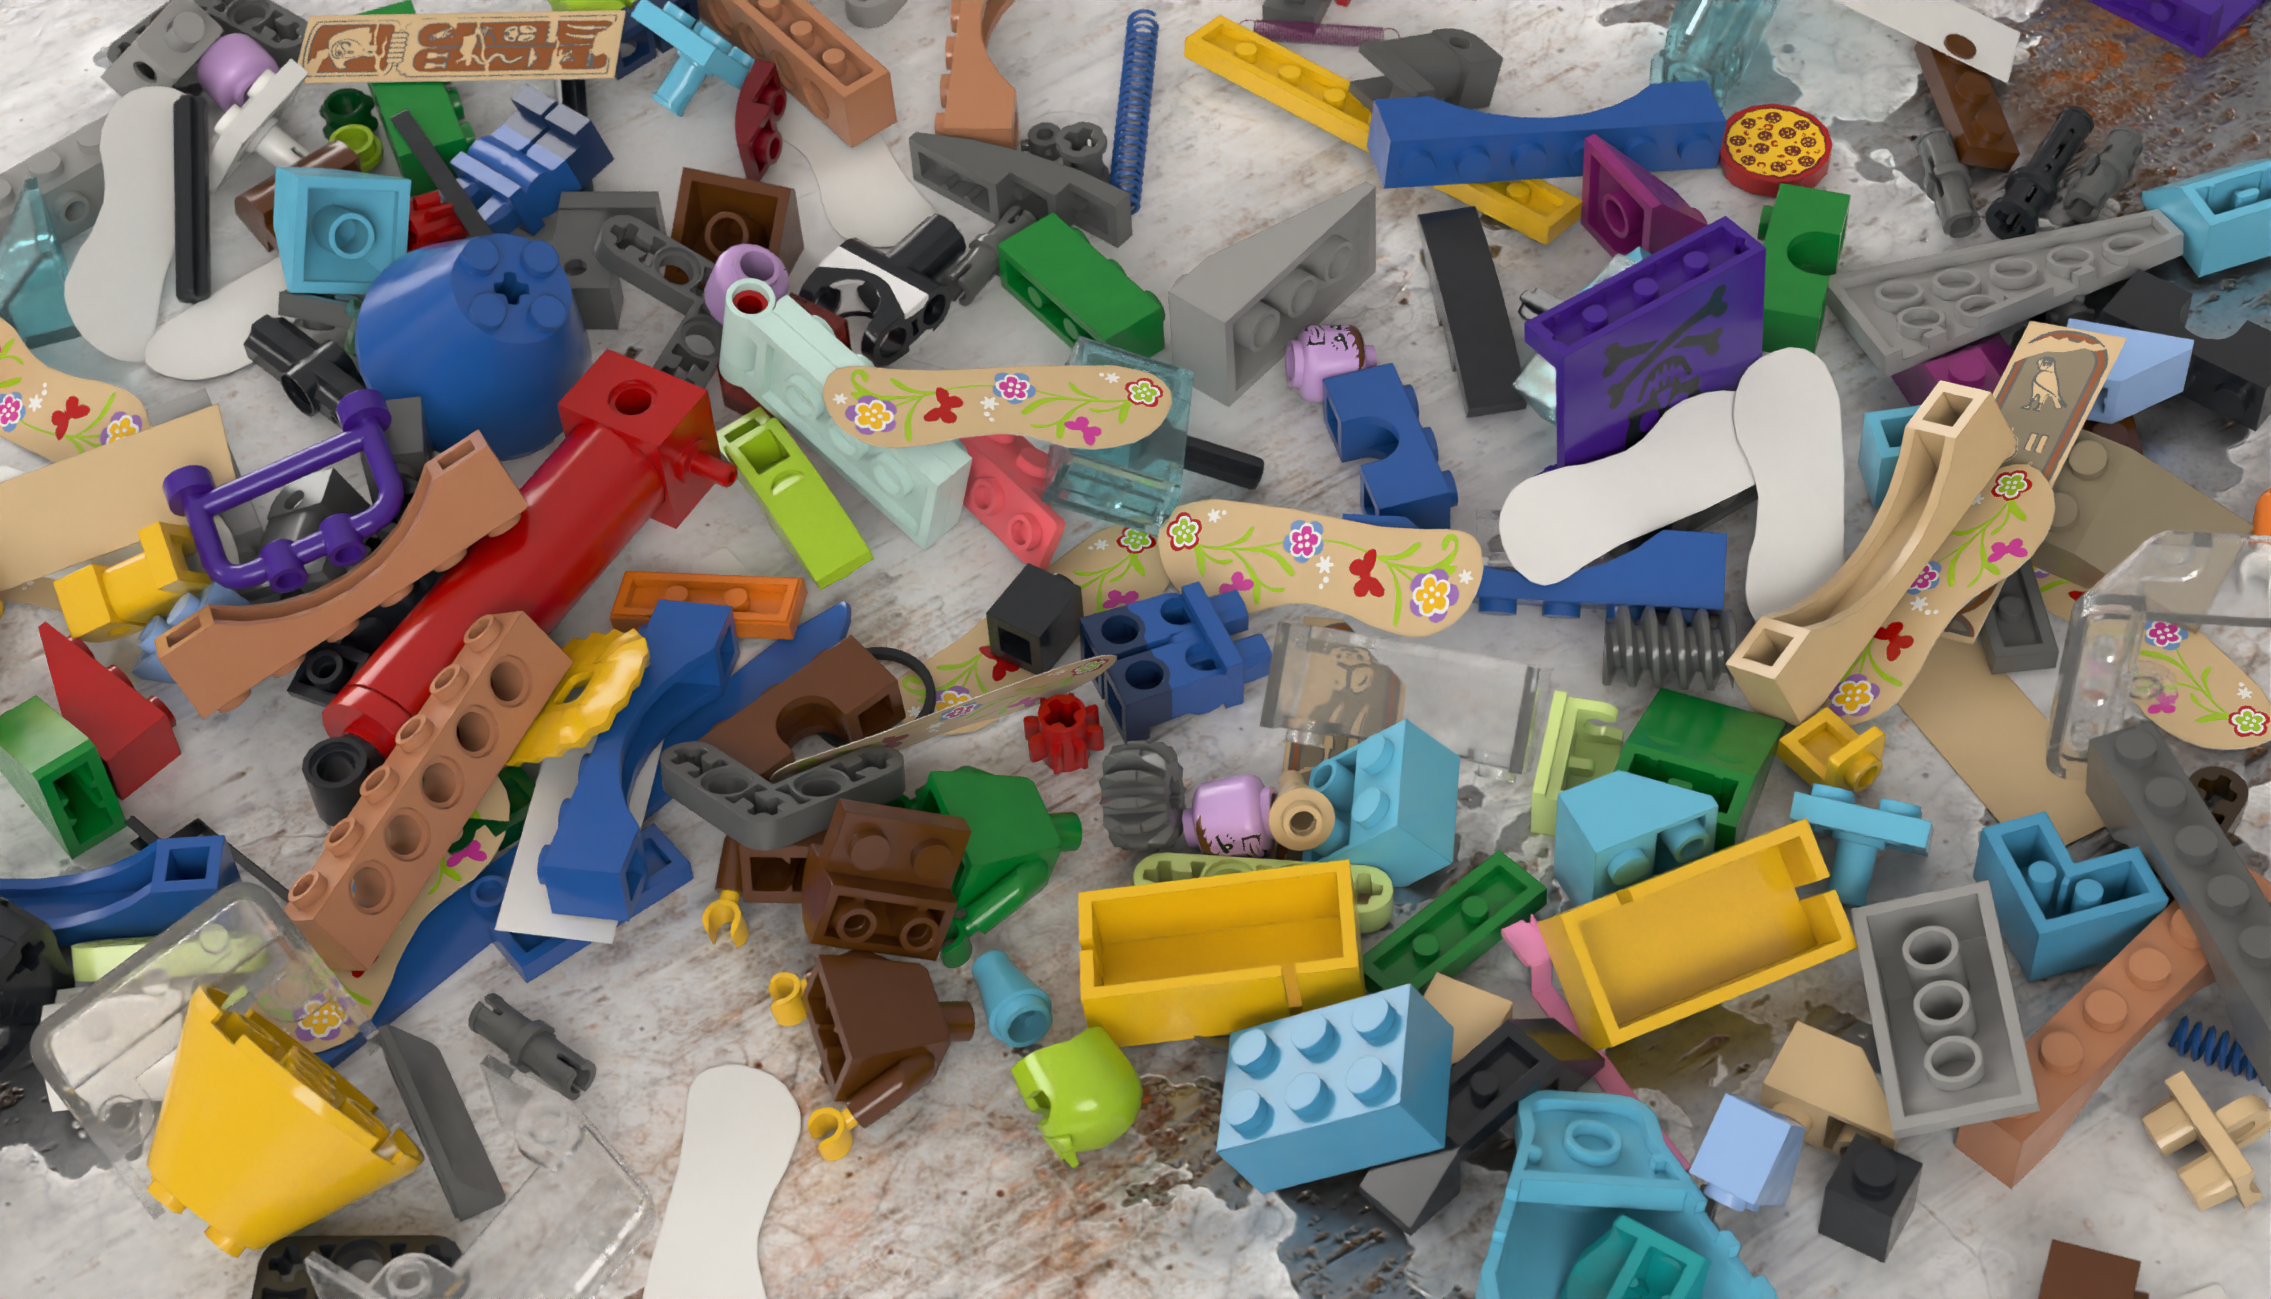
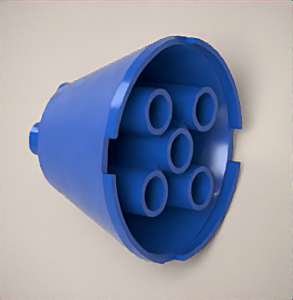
M491 234L437 243L418 248L403 255L391 263L375 279L363 300L356 321L355 351L358 366L367 389L381 392L385 400L421 396L433 449L439 453L444 452L478 429L501 462L519 459L544 449L564 431L557 404L592 366V351L589 337L568 277L559 263L557 251L546 241H532L514 234Z

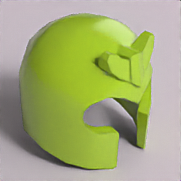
M1101 1026L1086 1029L1067 1042L1056 1043L1036 1050L1020 1059L1011 1068V1073L1017 1082L1015 1085L1029 1110L1046 1116L1036 1124L1044 1135L1042 1138L1060 1159H1065L1072 1168L1079 1165L1076 1152L1084 1153L1111 1145L1129 1131L1140 1112L1143 1096L1140 1076L1130 1060Z

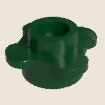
M354 88L339 89L329 94L319 109L320 116L326 119V126L322 130L324 137L329 140L332 133L337 129L351 124L366 126L372 133L376 131L378 121L371 114V110L375 107L374 99Z

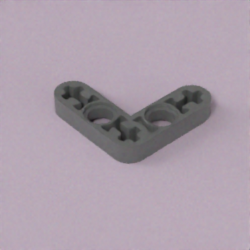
M173 0L166 2L109 46L107 56L110 66ZM193 0L222 27L224 32L220 35L221 37L233 33L246 34L266 50L276 61L279 68H282L290 59L298 63L308 24L304 18L271 0ZM264 18L257 24L249 26L239 25L247 19ZM141 61L136 62L138 69L143 75L155 80V72L149 65Z
M630 215L610 217L604 222L594 246L595 256L599 263L611 273L685 316L654 363L653 368L674 376L680 367L688 372L684 381L705 389L719 367L723 325L709 312L705 304L704 291L701 297L695 293L700 283L706 286L715 264L638 218ZM622 239L632 244L625 251L615 245ZM648 253H651L654 257L648 267L642 262H645ZM674 265L681 268L689 277V282L683 285L668 282L662 276L660 267ZM690 335L705 337L712 343L714 353L700 355L693 352L686 344L685 337Z
M691 741L678 743L668 747L660 755L662 786L667 795L741 845L760 851L780 849L828 829L839 798L884 805L902 796L906 790L903 755L898 750L886 746H867L856 749L775 784L770 783L715 746L705 742Z

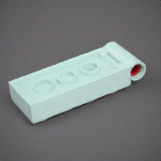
M744 278L734 282L728 288L725 300L719 370L723 378L729 383L746 390L924 551L927 550L959 523L972 463V457L968 454L964 444L959 439H954L939 444L892 449L869 445L845 433L835 424L823 400V388L829 374L838 368L848 366L875 367L874 364L865 356L854 354L835 337L832 328L824 319L817 315L811 316L788 294L778 300L775 307V294L767 283L755 278Z

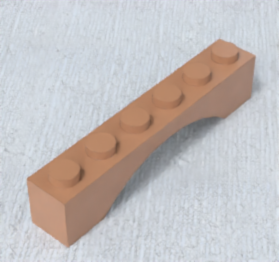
M1016 0L951 1L952 33H956V36H947L946 68L951 70V74L941 75L940 101L941 107L946 108L945 113H936V135L972 139L1018 150L1020 125L1016 89L1000 75L986 52L990 36L998 21Z
M478 429L425 463L415 494L398 524L374 552L346 574L314 591L278 602L245 606L208 604L154 639L158 659L203 719L217 710L219 713H227L247 700L252 692L251 688L271 675L274 678H279L295 670L305 660L306 655L304 653L324 640L332 643L350 634L358 626L359 618L378 605L389 607L401 601L412 591L414 587L413 582L433 569L435 572H442L456 565L467 554L466 548L488 534L489 537H496L511 529L520 520V513L530 506Z
M2246 866L2271 905V882ZM2176 899L2026 1041L2040 1111L1959 1127L1955 1147L2010 1189L2020 1182L2058 1144L2074 1119L2101 1084L2147 1033L2194 993L2216 982L2202 947Z

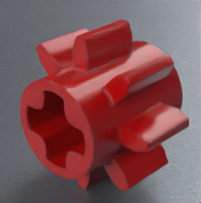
M438 191L415 196L410 201L407 253L432 244L466 239L467 230L454 213V205L452 203L448 204L447 201L441 203Z
M1074 693L1058 694L1047 699L1042 697L1040 699L1038 717L1025 716L1023 719L1030 761L1033 763L1043 760L1054 771V774L1072 772L1080 768L1085 770L1089 768L1090 750H1104L1103 727L1100 726L1098 706L1093 704L1085 707L1084 703L1074 696Z

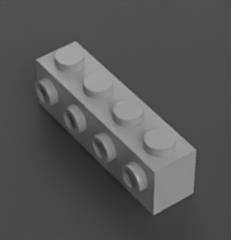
M108 114L81 127L78 131L33 154L30 158L0 174V270L6 276L95 225L104 201L105 180L100 153L102 127Z

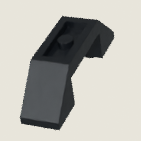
M401 476L404 490L402 506L392 522L376 533L381 542L398 524L415 494L419 481ZM433 569L413 582L414 587L412 591L401 601L389 607L378 605L361 616L358 626L345 636L340 644L335 642L329 643L327 640H324L307 651L305 660L300 664L287 689L290 696L326 708L447 570L435 572Z
M1555 1018L1506 1020L1451 1068L1445 1148L1371 1166L1359 1185V1193L1409 1236L1413 1235L1460 1193L1461 1162L1516 1115L1519 1101L1539 1090L1576 1092L1605 1066V1058Z

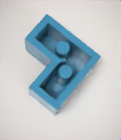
M2046 811L1982 828L1973 878L1975 882L1989 880L2001 931L2028 982L2112 960L2167 907L2169 899L2139 846L2074 863Z

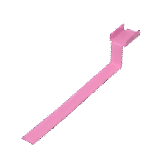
M1531 914L1529 923L1522 919L1504 929L1502 928L1501 936L1525 967L1531 966L1532 997L1549 1018H1555L1583 1041L1570 1007L1552 985V961L1536 923L1538 921ZM1601 1049L1595 1050L1605 1058V1066L1593 1078L1605 1094L1628 1096L1639 1100ZM1661 1128L1665 1144L1685 1171L1690 1169L1691 1165Z

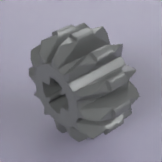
M1149 740L1128 741L1127 744L1113 745L1109 754L1103 760V777L1099 780L1101 787L1099 805L1103 808V826L1109 833L1110 841L1114 847H1121L1122 850H1137L1138 853L1158 852L1159 849L1173 848L1183 832L1182 814L1183 810L1187 809L1185 806V792L1187 789L1183 784V767L1178 763L1177 753L1172 746H1166L1164 742L1149 743Z

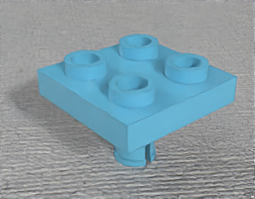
M640 0L631 16L676 47L675 53L679 55V58L656 93L652 94L651 97L655 101L682 117L683 111L707 75L712 78L714 75H717L741 91L745 78L756 59L735 45L728 54L733 46L730 42L699 20L691 29L696 19L670 1H667L664 8L661 9L648 0Z
M1813 784L1811 795L1795 792L1789 817L1792 823L1807 818L1812 831L1832 835L1831 838L1837 840L1827 891L1836 889L1841 904L1854 907L1867 905L1866 898L1878 850H1885L1886 847L1928 857L1934 830L1931 821L1921 819L1923 812H1921V807L1881 798L1878 810L1855 805L1856 797H1853V792L1822 784Z

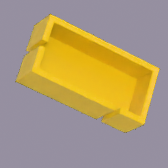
M1807 818L1775 828L1605 895L1602 898L1592 900L1536 922L1581 1037L1594 1050L1616 1046L1858 948L1836 889L1800 900L1795 891V887L1813 883L1830 876Z
M1349 859L1078 892L1079 942L1082 949L1079 951L1080 996L1088 1029L1101 1026L1119 1048L1194 1039V1035L1204 1037L1229 1035L1232 1032L1366 996L1359 912Z

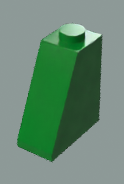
M37 695L0 715V772L71 860L127 827L124 823L126 821L97 748L86 735Z

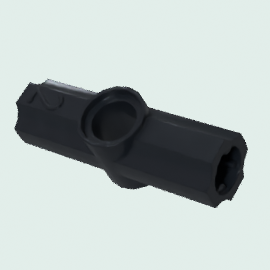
M266 314L251 325V332L243 343L247 357L281 383L288 398L303 414L313 417L320 412L341 428L336 414L337 404L347 394L356 390L367 389L356 365L346 351L332 340H327L320 345L283 316L274 318Z

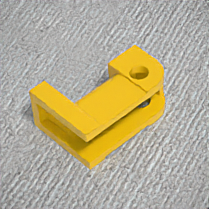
M155 522L137 531L144 552L112 567L90 564L54 581L53 584L71 638L79 637L85 642L102 643L135 634L143 630L154 616L159 615L163 618L169 615L175 604L185 593L190 592L196 595L213 581L209 578L208 574L188 570L185 558L197 552L190 528L166 522Z

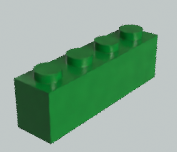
M406 0L355 15L416 14L412 1ZM451 81L367 83L402 178L411 180L410 198L439 189L390 118L408 109L457 179L458 175L449 162L461 151L467 154L476 139L469 121L461 124L458 122L465 119V115L456 87L445 88L446 85L451 84Z

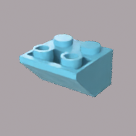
M2271 158L2245 161L2142 192L2141 202L2148 211L2160 209L2184 233L2182 256L2198 277L2271 256Z
M1404 719L1378 734L1371 735L1366 740L1346 751L1324 760L1311 769L1309 786L1321 792L1329 799L1335 812V824L1332 833L1326 841L1313 849L1303 851L1302 861L1331 862L1349 859L1350 864L1368 865L1382 870L1391 879L1393 887H1406L1452 864L1460 756L1409 720Z
M1621 770L1558 793L1553 874L1572 905L1577 907L1714 853L1719 806L1711 795Z

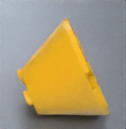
M202 983L191 995L146 1163L148 1169L153 1174L151 1176L152 1182L147 1187V1190L157 1201L178 1215H181L186 1208H189L209 1224L204 1234L224 1252L232 1257L239 1258L246 1248L259 1251L418 1169L425 1159L422 1151L399 1127L390 1137L391 1130L374 1115L379 1107L308 1048L252 1008H249L243 1015L238 1011L232 1013L222 1007L229 998V995L212 985Z

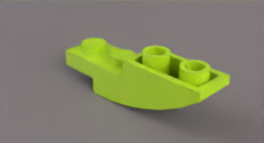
M759 406L716 432L721 459L736 466L738 481L764 512L774 533L820 590L836 581L845 579L856 569L874 559L869 547L836 497L776 417L771 419L762 407Z

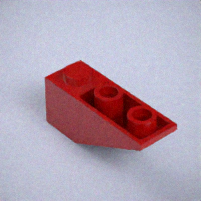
M45 621L38 626L61 715L86 735L96 746L115 795L123 801L182 754L172 730L177 724L176 719L159 698L152 695L146 699L138 693L130 679L117 666L110 665L106 668L96 661L89 647L79 637L74 639L69 635L66 638Z

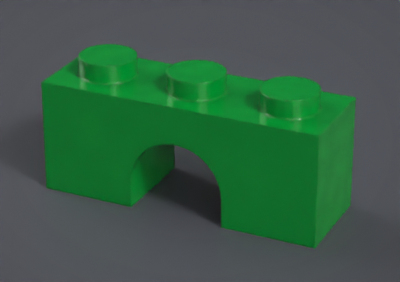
M1780 183L1775 205L1763 206L1757 236L1758 240L1764 241L1763 246L1766 248L1763 352L1771 353L1792 347L1802 348L1813 354L1816 353L1825 317L1829 275H1834L1837 272L1846 237L1851 195Z

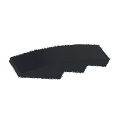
M1471 206L1418 214L1417 224L1438 324L1443 326L1452 371H1457L1466 418L1526 409L1528 397L1516 344L1491 252L1476 207Z

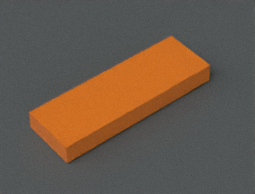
M625 571L609 618L613 629L627 633L634 628L638 632L642 624L649 623L659 599L732 606L737 638L794 640L808 592L803 578Z

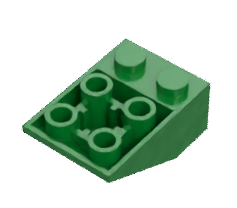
M1661 687L1625 741L1613 772L1621 770L1711 795L1719 806L1714 852L1744 841L1776 756L1778 741L1783 737L1787 721Z

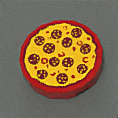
M1780 104L1750 106L1732 114L1727 119L1718 165L1720 164L1725 170L1724 177L1732 185L1754 195L1775 198L1777 197L1780 183L1807 188L1815 187L1827 175L1833 144L1828 129L1814 115L1797 107Z

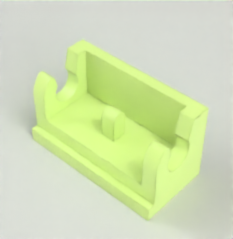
M1554 690L1532 790L1531 833L1556 836L1558 793L1614 771L1622 751L1624 730L1607 725L1597 726L1588 720L1597 719L1603 722H1616L1619 710L1615 706L1601 701L1568 697L1567 692Z

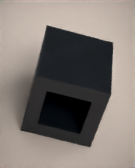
M1028 563L986 612L991 654L1035 675L1050 671L1080 635L1079 618L1084 617L1081 587L1062 574L1050 573Z
M1856 1133L1825 1187L1818 1233L1885 1263L1914 1210L1923 1163Z

